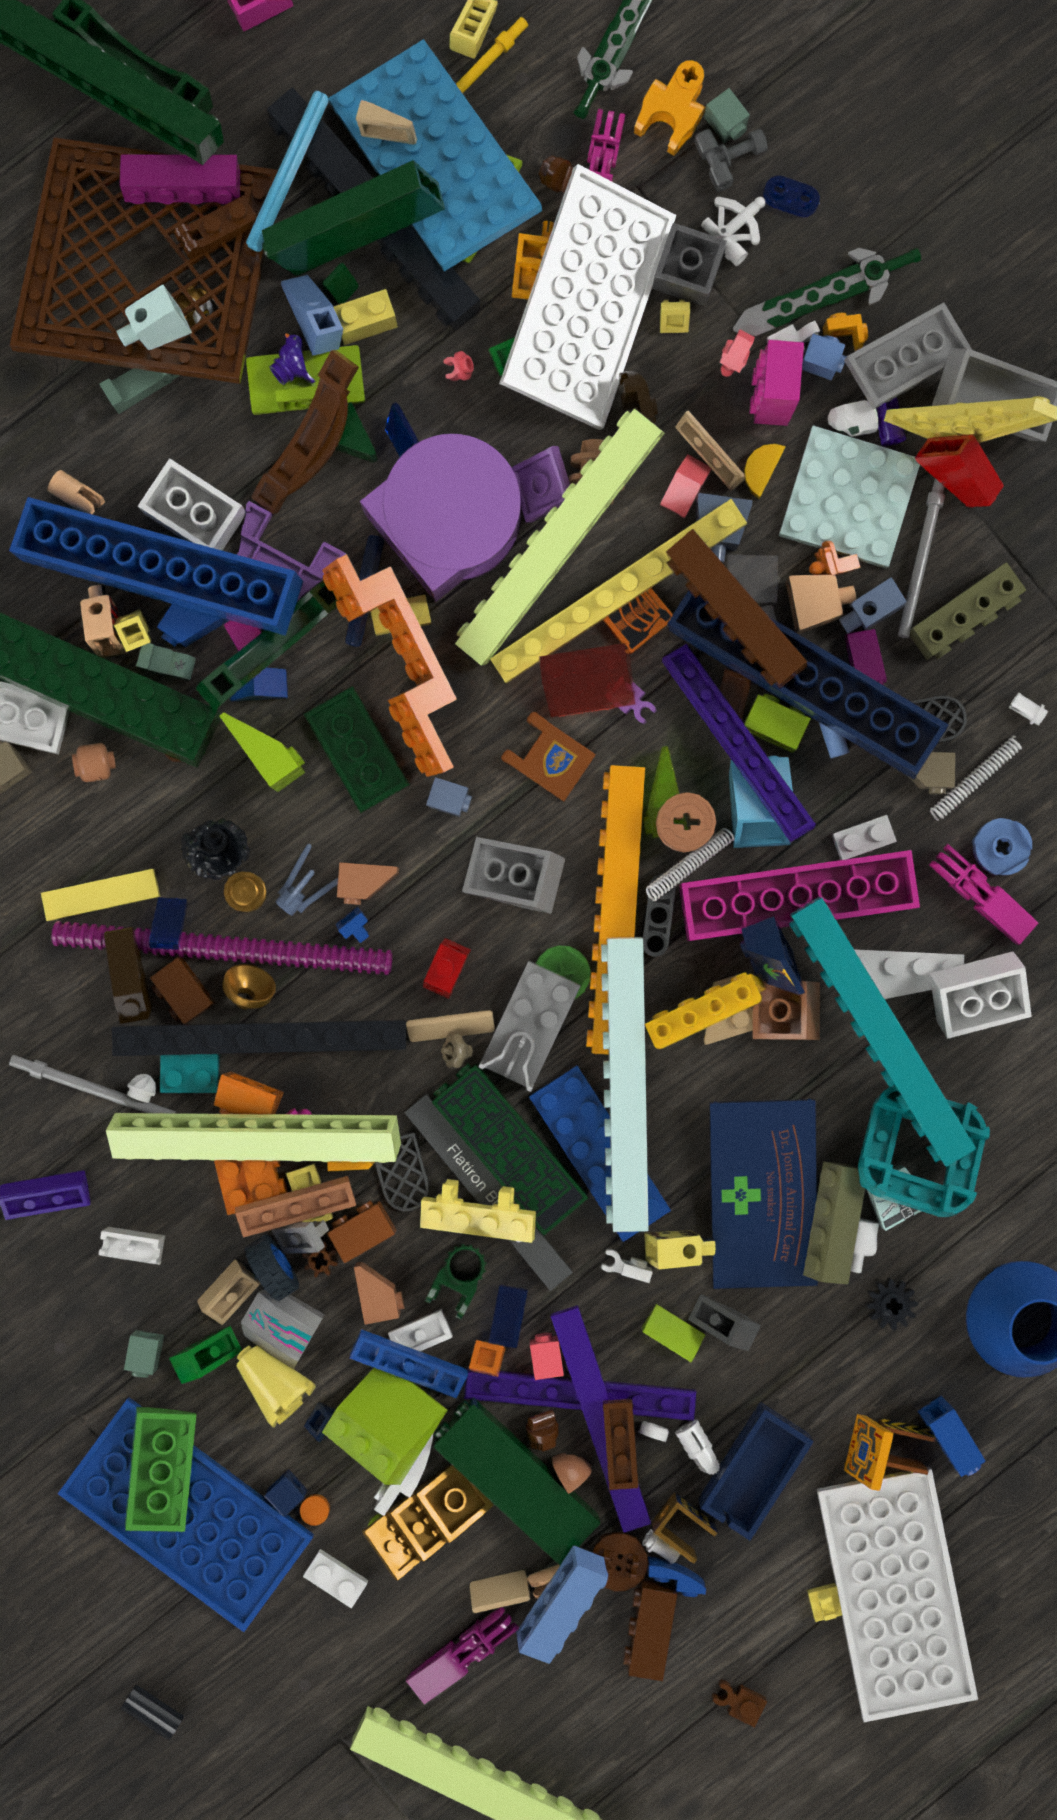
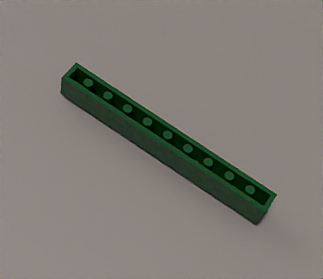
M0 0V43L202 165L224 143L221 123L214 115L206 114L196 108L192 102L181 99L167 87H161L151 81L144 73L136 72L122 60H116L106 54L100 47L93 46L83 40L77 33H71L61 27L55 20L41 15L32 6H26L18 0Z

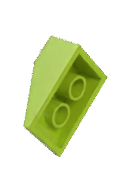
M226 713L220 715L222 721L272 789L279 792L305 773L301 767L305 762L292 746L287 748L281 742Z

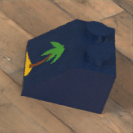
M773 916L742 928L744 941L740 942L741 948L746 958L751 957L750 961L755 974H761L769 985L798 995L805 993L793 949L775 917Z

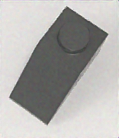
M700 1294L688 1319L727 1345L745 1351L750 1350L761 1327L760 1324L744 1314L703 1294Z

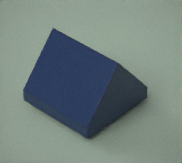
M322 1402L317 1403L304 1425L318 1442L327 1438L322 1431L335 1410Z

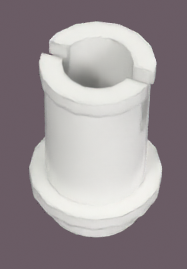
M1019 692L1008 707L1029 719L1031 725L1033 723L1039 725L1048 712L1044 709L1045 705L1041 704L1039 706Z
M652 1529L644 1537L643 1545L646 1547V1551L655 1552L671 1564L676 1562L680 1553L658 1537Z

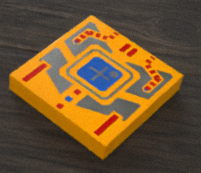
M857 1414L844 1471L869 1489L880 1491L894 1434L868 1416Z

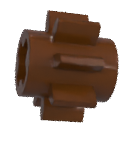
M326 1240L323 1243L325 1247L319 1252L303 1254L304 1258L309 1259L304 1269L308 1270L311 1268L314 1270L315 1278L323 1271L329 1276L331 1274L329 1265L337 1266L339 1264L338 1260L333 1259V1255L337 1251L336 1248L330 1250L327 1247L328 1243ZM319 1253H323L324 1259L328 1260L323 1265H319L318 1259L314 1258Z

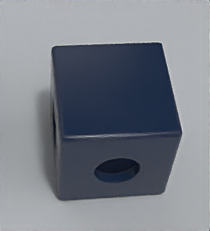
M288 1469L267 1489L264 1496L285 1517L305 1498L308 1490Z

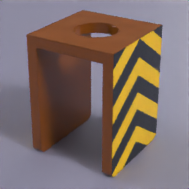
M879 1418L878 1424L892 1433L935 1442L936 1437L927 1428ZM891 1454L888 1456L886 1464L888 1467L928 1475L929 1470L921 1461Z

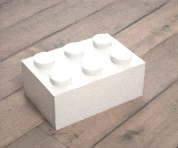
M170 458L138 505L139 509L146 516L181 539L218 550L224 549L246 516V511L242 505Z
M1014 952L929 973L936 1020L947 1039L1032 1017L1025 966Z

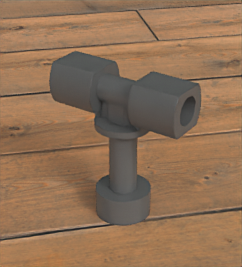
M760 128L749 132L748 140L726 148L724 144L718 146L711 129L696 134L694 138V144L701 159H707L710 166L709 176L716 192L724 191L733 184V177L728 168L731 166L732 159L750 151L758 155L768 149L765 135Z

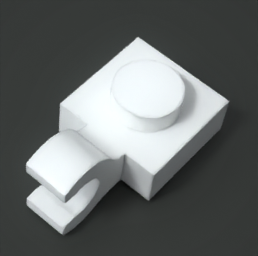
M816 321L810 322L799 331H796L792 324L767 337L766 341L767 343L768 340L806 343L810 341L812 334L818 335L820 329Z
M606 1249L605 1254L613 1256L615 1261L612 1265L602 1263L601 1268L604 1271L621 1273L623 1276L650 1283L652 1269L647 1266L648 1262L631 1257L630 1261L622 1260L616 1250Z

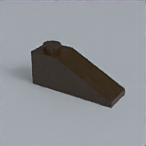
M129 927L104 932L113 999L120 1024L149 1019L153 1004L134 928Z

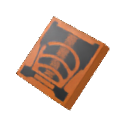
M650 588L603 619V622L630 655H632L664 629L673 614L653 589Z

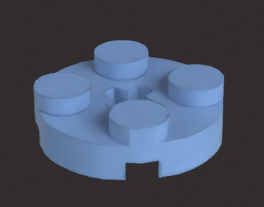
M995 819L984 824L978 830L976 836H974L972 840L973 854L979 866L989 874L1011 875L1019 872L1027 865L1030 851L1032 850V839L1028 830L1022 824L1010 819ZM999 839L1002 843L1006 841L1009 843V846L1006 848V855L996 851Z

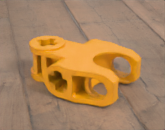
M689 60L681 63L668 85L657 79L652 83L644 97L642 109L634 127V134L642 137L651 124L659 121L668 123L674 132L670 138L667 152L673 156L692 137L706 109L705 106L696 102L701 93L704 79V70L698 62Z

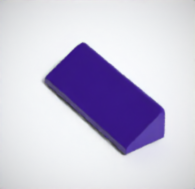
M85 1171L24 1180L0 1186V1206L5 1220L89 1206L91 1204Z

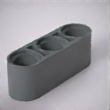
M659 874L653 877L650 880L649 885L663 874ZM676 886L670 888V891L666 895L660 896V899H657V901H652L647 895L642 930L643 952L647 956L659 957L667 951ZM654 908L664 910L666 918L663 923L657 924L652 921L650 914ZM651 936H657L662 941V948L658 952H651L647 947V940Z

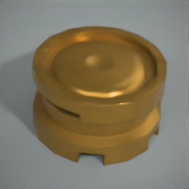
M244 871L235 873L228 878L225 884V900L230 907L237 911H255L266 900L267 891L265 883L254 873Z

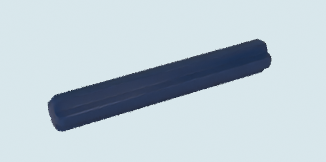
M369 535L367 538L359 574L360 581L378 572L384 545V539L380 536ZM368 613L349 622L345 638L347 645L353 647H360L362 645Z

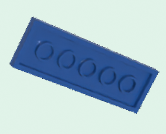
M576 1065L530 1095L529 1098L606 1215V1206H612L611 1194L606 1195V1177H611V1165H605V1148H610V1136L605 1137L604 1120L610 1119V1115ZM647 1174L649 1226L669 1213L671 1209ZM640 1231L617 1232V1234L624 1242Z

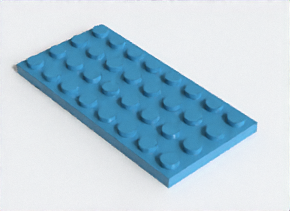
M424 39L328 98L330 106L378 176L414 160L439 182L445 210L412 225L444 271L542 211L539 200ZM361 100L375 104L412 121L417 137L416 144L361 136L356 121Z

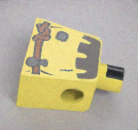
M693 1231L644 1233L646 1262L657 1269L702 1265V1256L715 1255L714 1238H701L699 1234Z

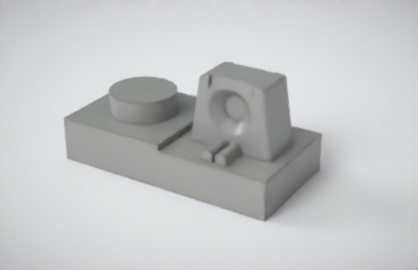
M322 1220L293 1223L272 1229V1232L283 1254L316 1253L325 1247L321 1237L329 1229L325 1221Z

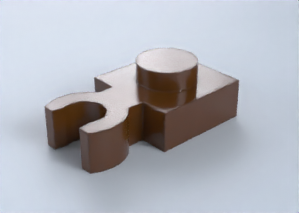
M722 1679L719 1680V1687L727 1692L724 1696H718L713 1693L712 1699L714 1703L719 1706L730 1705L727 1710L730 1716L755 1728L767 1704L766 1697L741 1684L736 1692L732 1689L729 1682Z

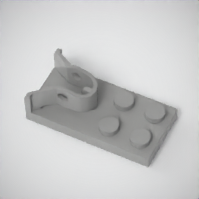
M942 303L848 355L844 361L874 410L943 371L951 349H971L947 306L945 303Z
M528 961L478 1068L492 1070L525 1086L526 1090L531 1092L581 985Z

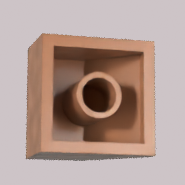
M763 981L766 990L760 992L762 996L761 1002L753 1006V1039L820 1040V983L802 981L805 993L798 995Z

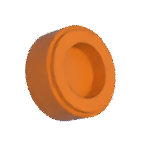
M312 1494L306 1497L300 1507L301 1518L305 1523L312 1526L322 1524L330 1512L328 1500L319 1494Z

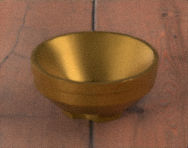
M249 964L231 967L227 970L223 980L224 993L241 1009H256L267 1005L276 991L273 978L263 969ZM239 993H247V994H249L253 999H252V1000L244 999V998L238 996V994H239Z

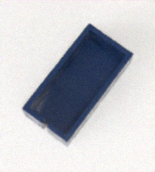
M760 1402L720 1463L719 1471H717V1474L714 1473L698 1498L700 1508L722 1523L726 1520L728 1527L751 1541L814 1441L810 1434Z

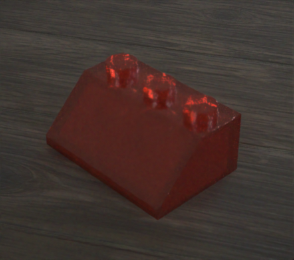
M625 643L539 656L542 684L552 718L636 705L629 648Z

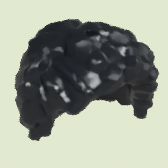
M225 818L218 821L207 820L194 828L191 833L186 832L181 837V853L187 867L194 874L205 879L221 880L222 878H228L230 875L235 874L237 867H240L242 862H246L250 856L245 832L235 825L234 822L231 820L226 821Z

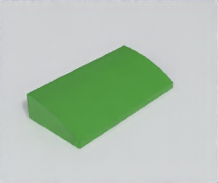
M136 1407L125 1517L126 1531L185 1532L196 1413L172 1409Z

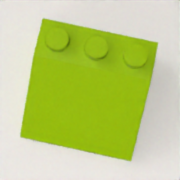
M373 1368L337 1407L322 1433L383 1484L401 1485L444 1417L447 1409L413 1382Z

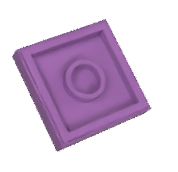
M551 446L511 467L518 482L521 508L526 522L532 523L546 516L554 506L559 508L565 500L562 495L570 486V482L558 446Z

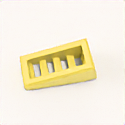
M467 0L450 33V49L470 58L476 57L498 6V1ZM473 7L486 11V13L474 10Z

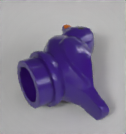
M286 333V342L279 351V358L274 359V363L269 366L272 374L282 385L292 382L294 377L304 379L309 384L316 382L308 374L305 367L302 339L298 335Z

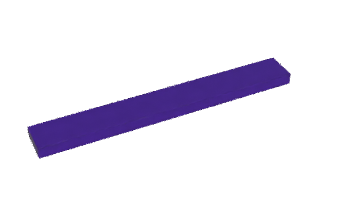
M685 644L663 657L662 663L788 840L792 842L814 829L816 824L688 645Z
M576 1305L552 1313L551 1319L609 1488L603 1401L610 1400L579 1306ZM639 1484L638 1488L609 1490L623 1532L651 1524Z
M467 1368L468 1376L466 1378L464 1399H472L474 1397L476 1400L582 1410L570 1377L535 1380L534 1374L500 1371L498 1377L470 1371ZM604 1381L610 1400L632 1399L633 1415L694 1421L696 1389Z

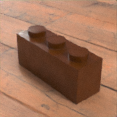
M643 1579L640 1582V1588L634 1589L632 1606L636 1607L635 1617L629 1618L628 1635L632 1636L630 1646H625L623 1654V1664L627 1665L628 1676L663 1682L677 1600L674 1584Z

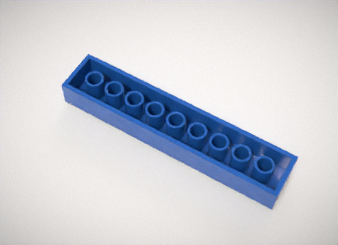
M30 497L27 498L9 550L26 563L286 636L304 582L294 570Z

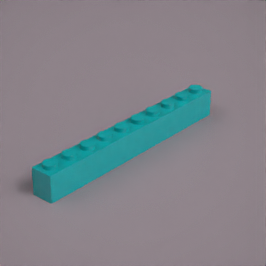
M819 896L791 913L790 916L793 919L789 923L797 938L803 936L808 946L804 950L813 963L818 961L824 971L819 973L828 988L834 986L839 996L835 997V1000L843 1013L849 1010L854 1019L850 1023L859 1038L863 1035L869 1043V1046L865 1049L874 1063L877 1061L881 1062L885 1069L881 1072L882 1077L889 1088L894 1085L900 1093L896 1097L898 1103L905 1113L910 1110L916 1120L911 1122L920 1138L924 1135L927 1137L931 1145L926 1148L934 1161L938 1162L941 1160L945 1167L976 1150L975 1145L823 898Z

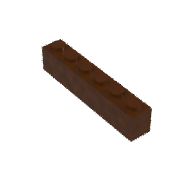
M694 529L689 531L666 551L669 559L666 562L667 566L676 576L679 574L684 576L688 581L685 586L695 598L699 595L707 603L704 606L707 613L714 620L718 617L726 625L722 628L725 634L733 642L738 639L744 646L741 652L751 664L757 662L762 667L763 671L760 674L770 686L776 684L779 688H782L807 667L806 659Z

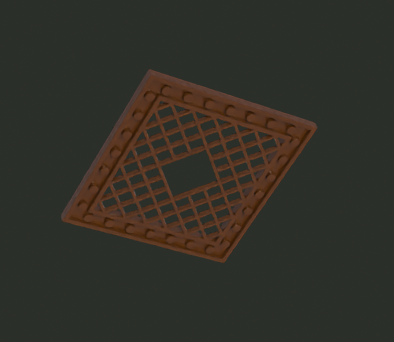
M54 137L10 341L12 351L241 384L265 255L263 248L260 252H257L247 246L246 241L251 229L236 236L234 252L226 245V243L232 240L230 239L200 256L188 260L181 251L184 248L183 243L176 245L169 235L174 233V230L179 225L188 224L197 217H203V213L215 206L217 209L222 207L220 203L207 202L198 208L195 204L187 202L194 212L181 219L175 209L185 202L164 204L165 208L154 215L147 207L151 202L135 204L125 211L118 202L124 198L122 191L113 196L107 186L120 179L121 155L172 154ZM239 164L240 197L244 195L252 210L258 216L278 170ZM92 175L98 184L85 192L79 182ZM99 176L107 177V179L102 181ZM77 188L81 195L73 200L75 189ZM103 190L109 197V200L97 207L90 197ZM86 200L93 210L80 218L73 208ZM115 205L121 214L108 222L101 212ZM143 209L149 218L136 226L130 216ZM71 213L76 221L68 225ZM171 213L177 223L165 230L158 220ZM98 216L104 225L91 232L85 223ZM126 220L132 229L120 237L113 227ZM154 223L184 263L137 293L108 253ZM81 226L88 236L74 243L68 234ZM109 230L116 240L103 248L96 238ZM198 235V236L194 237L193 239H194V240H198V239L201 238V237H200V235ZM66 239V241L69 243L71 247L63 251L64 242ZM92 241L99 251L86 259L79 249ZM222 247L229 257L216 264L209 254ZM75 252L82 262L69 270L62 260ZM104 256L111 266L98 274L91 264ZM206 258L212 268L199 275L193 265ZM231 263L228 279L221 269ZM59 266H61L65 273L57 278ZM87 267L94 277L81 285L74 275ZM189 269L195 279L183 286L176 276ZM115 271L122 281L109 289L102 279ZM217 273L224 283L211 290L204 280ZM70 278L77 288L64 296L57 286ZM172 279L179 288L171 294L173 299L175 300L184 295L190 303L189 306L182 310L184 316L195 310L202 320L190 327L192 333L152 350H148L140 339L125 347L117 334V330L113 328L109 320L122 313L128 321L124 326L130 324L125 309ZM98 282L105 292L92 300L85 290ZM201 284L207 294L194 301L188 291ZM127 286L133 297L120 304L114 294ZM226 289L224 305H222L216 295ZM55 291L60 299L52 304ZM82 294L88 301V304L75 311L68 301ZM110 297L117 307L103 315L97 305ZM212 299L219 309L206 317L200 306ZM65 304L71 315L58 322L52 312ZM93 308L100 319L86 326L80 316ZM221 316L218 332L211 322ZM50 318L54 324H48V319ZM77 320L82 328L68 327L67 325ZM105 324L111 333L95 331V329ZM207 325L214 335L201 343L194 333ZM190 336L196 345L180 342ZM216 342L215 348L209 347L210 345Z

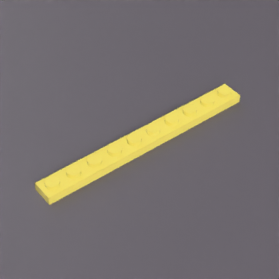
M728 500L490 658V660L507 684L672 575L673 572L666 564L669 561L666 551L689 531L694 529L711 549L746 526V520L733 500Z

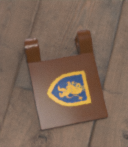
M532 712L527 718V723L541 731V735L524 760L510 750H506L501 759L564 802L596 754L559 730L536 712Z

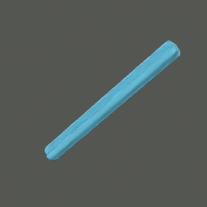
M315 91L309 101L247 238V246L254 251L260 252L262 250V243L264 242L262 230L273 225L328 104V96L320 91Z

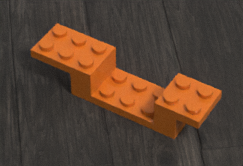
M347 554L337 558L322 569L326 587L328 590L333 591L337 599L336 606L339 613L350 622L378 608L382 625L389 629L393 637L392 644L395 651L402 655L406 663L405 670L407 675L417 685L389 699L388 702L391 705L389 706L391 716L396 722L399 721L404 731L402 732V737L406 745L410 748L412 747L416 755L415 763L418 769L425 773L426 777L448 771L453 768V765L428 714L457 699L391 566L360 581Z

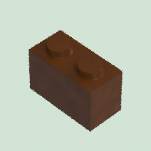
M177 957L150 977L154 983L151 986L152 990L161 1000L163 998L166 999L171 1006L168 1011L178 1023L182 1021L183 1024H189L216 1004V1001L183 957Z

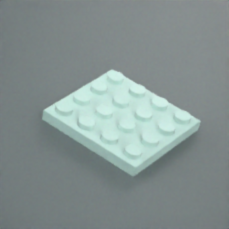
M812 426L779 536L819 549L824 541H832L837 554L845 557L857 554L859 561L887 569L890 565L920 464L915 460V456Z

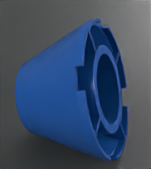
M1015 1261L993 1269L994 1271L977 1283L968 1301L966 1326L973 1347L986 1363L1007 1375L1035 1377L1056 1369L1057 1272L1043 1264L1030 1261ZM1047 1302L1051 1310L1052 1322L1046 1337L1030 1347L1015 1346L1012 1337V1326L1017 1314L1029 1304Z

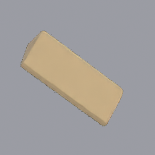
M686 411L675 426L676 429L729 490H733L745 480L744 473L689 411Z
M491 1010L414 1019L406 1022L411 1042L446 1038L449 1034L466 1036L490 1033L495 1030L493 1011Z

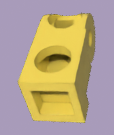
M140 609L117 618L114 627L126 652L151 642L148 635L150 632L149 626Z

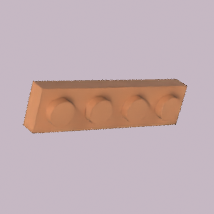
M345 1176L235 1207V1214L244 1238L356 1206V1201L349 1177Z

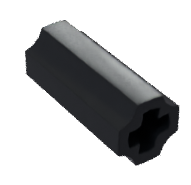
M138 1685L133 1687L120 1708L168 1741L172 1738L184 1717Z

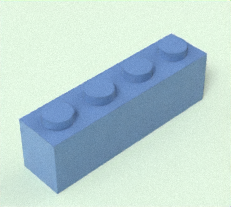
M577 1546L572 1547L520 1625L519 1630L516 1631L519 1653L550 1664L555 1655L561 1652L565 1640L571 1632L576 1630L580 1618L585 1611L590 1609L594 1597L607 1583L608 1572L604 1557Z

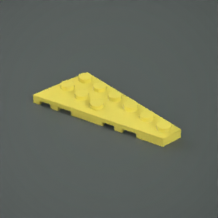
M1034 396L1024 399L890 409L886 411L884 421L927 439L974 434L978 443L1056 421L1057 406L1050 404V400L1045 397Z

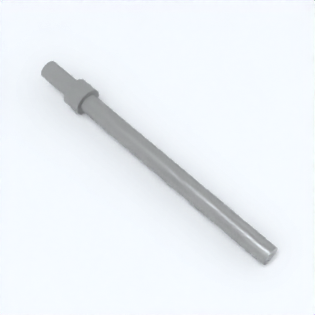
M937 479L934 480L932 492L928 493L926 501L928 510L908 589L907 602L904 606L898 636L902 638H909L939 509L943 508L945 495L943 494L945 486Z
M12 1055L9 1066L29 1072L32 1077L38 1079L44 1077L144 1113L176 1114V1111L150 1102L146 1103L136 1100L125 1093L47 1067V1063L39 1060L33 1062Z

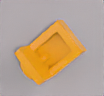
M836 313L826 319L823 326V335L835 338L852 335L854 351H857L868 340V328L866 323H862L861 314L847 316L846 313Z

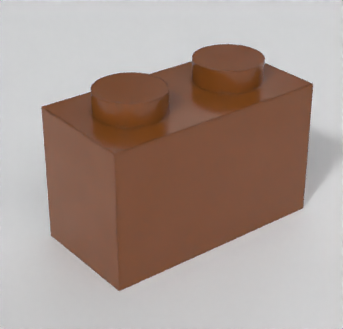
M369 1200L356 1208L358 1212L356 1215L349 1219L346 1215H343L331 1223L333 1228L327 1234L344 1263L395 1235L397 1230L380 1201L373 1204Z

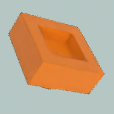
M476 1340L469 1365L470 1371L498 1377L505 1347Z

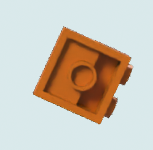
M280 1160L214 1161L227 1215L235 1214V1207L288 1193L284 1178H279L277 1167L281 1166Z

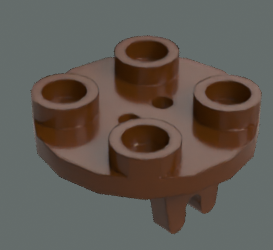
M612 1532L604 1534L599 1538V1541L594 1545L592 1553L604 1557L608 1572V1580L604 1588L612 1591H627L636 1587L644 1579L648 1568V1557L643 1543L635 1536L625 1532ZM619 1554L623 1555L622 1558H618L617 1556Z

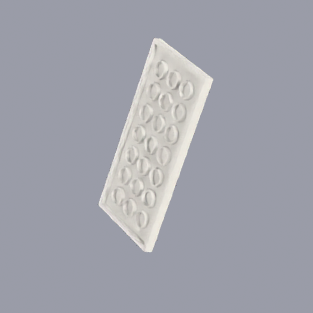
M579 164L573 167L499 384L598 430L604 429L619 385V372H623L653 285L654 276L676 215Z
M930 1466L926 1467L929 1470L928 1475L910 1471L884 1475L880 1491L871 1490L859 1481L817 1489L861 1715L864 1722L978 1700L933 1473Z

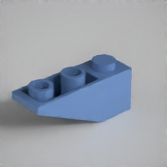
M305 275L281 281L283 291L312 355L338 350L343 327L333 305L312 279Z

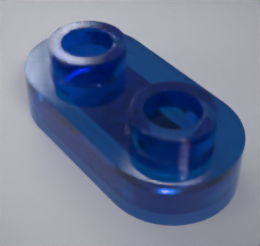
M784 176L770 178L763 192L764 199L769 206L800 217H809L814 214L820 202L819 193L814 187ZM780 186L783 188L784 191L782 193H778L774 190V188ZM804 195L808 196L810 201L804 202L801 197Z

